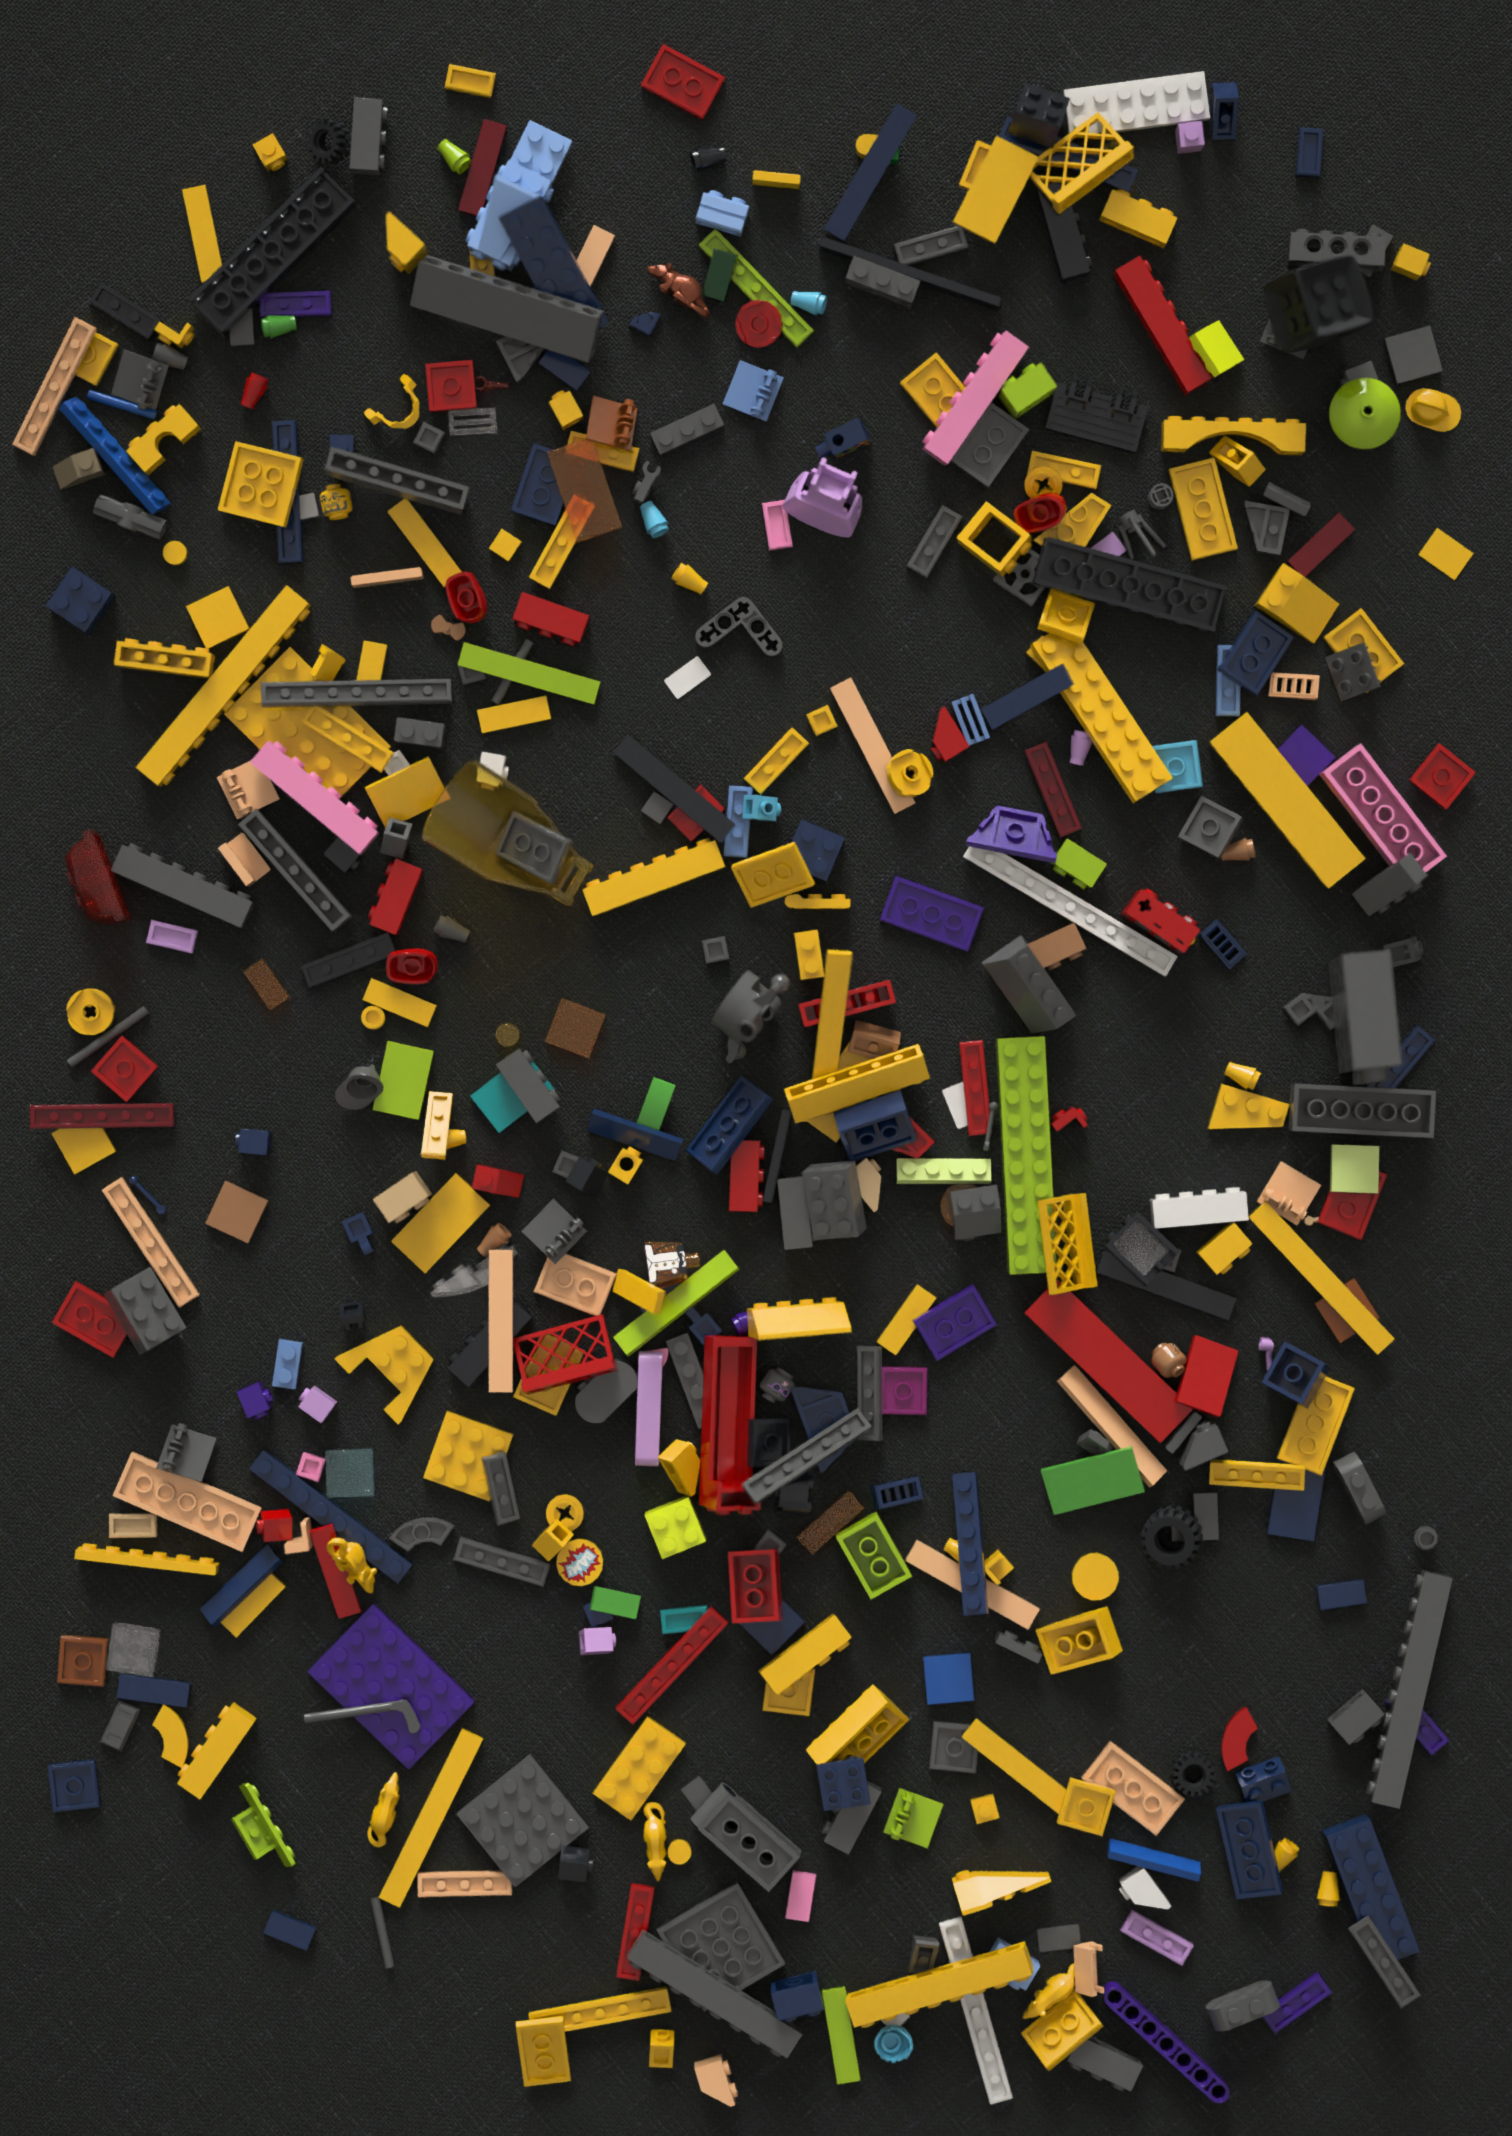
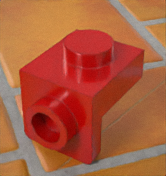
M1071 1107L1067 1111L1061 1109L1052 1116L1053 1121L1050 1125L1055 1131H1059L1075 1118L1082 1128H1086L1088 1125L1085 1121L1088 1117L1081 1108L1076 1110L1075 1107Z

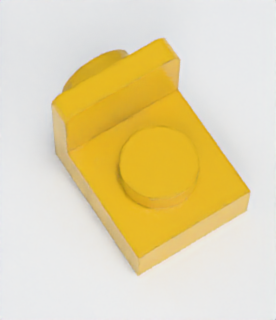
M273 133L253 144L267 172L271 169L276 171L285 165L284 162L288 160Z
M652 2029L649 2067L673 2068L674 2031Z

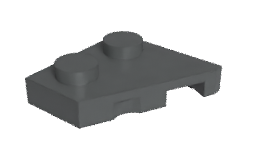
M507 336L496 341L517 383L521 382L545 349Z
M1245 501V508L1257 552L1281 556L1290 509Z

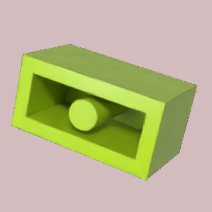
M1068 838L1065 839L1056 853V863H1050L1054 865L1053 870L1063 877L1068 874L1074 878L1073 883L1082 889H1085V887L1092 888L1107 865Z

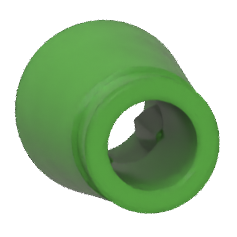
M266 315V318H261L264 337H270L271 339L292 330H297L294 316Z

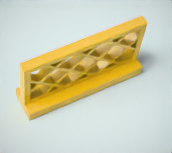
M1097 112L1054 144L1053 149L1049 148L1038 156L1039 158L1034 168L1037 166H1048L1046 176L1036 175L1032 171L1029 178L1052 202L1056 212L1061 214L1134 159L1133 146L1128 141L1125 142L1101 114ZM1097 121L1103 127L1102 134L1089 133L1090 126ZM1074 138H1085L1084 148L1070 147L1071 141ZM1088 139H1101V149L1087 148ZM1105 140H1114L1119 146L1114 150H1105L1104 142ZM1056 152H1066L1065 162L1052 161V155ZM1069 153H1083L1082 163L1068 162ZM1086 154L1100 155L1099 161L1095 164H1086ZM1051 167H1064L1063 177L1050 176ZM1067 168L1081 169L1078 177H1066ZM1049 182L1062 183V189L1053 195L1048 189Z
M1086 1193L1067 1194L1039 1200L1038 1208L1049 1295L1097 1287ZM1047 1204L1053 1209L1051 1216L1048 1215ZM1057 1216L1062 1219L1060 1226L1055 1223ZM1051 1229L1056 1232L1053 1240L1050 1236ZM1061 1239L1065 1243L1062 1250L1058 1247ZM1054 1252L1059 1256L1056 1264L1053 1260ZM1063 1263L1068 1266L1065 1274L1061 1270ZM1057 1276L1062 1279L1059 1288H1057L1056 1284Z

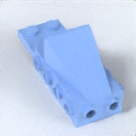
M529 120L511 159L508 160L506 166L502 165L494 179V184L486 197L489 201L485 208L481 207L476 217V220L479 222L475 230L471 228L467 235L466 242H468V250L471 251L470 255L482 261L483 259L492 261V266L502 271L506 269L511 272L514 265H519L521 259L501 224L499 216L539 195H542L545 202L548 203L554 192L552 184L573 143L572 140Z

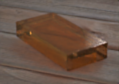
M261 959L244 971V974L270 1011L290 998L264 959Z

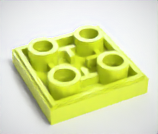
M1219 320L1189 337L1193 349L1199 353L1206 369L1212 373L1214 378L1244 360Z

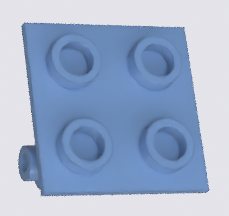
M740 360L723 405L767 421L784 377L777 375V372L773 370L766 371Z

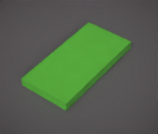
M1132 1446L1041 1469L1054 1515L1145 1492Z

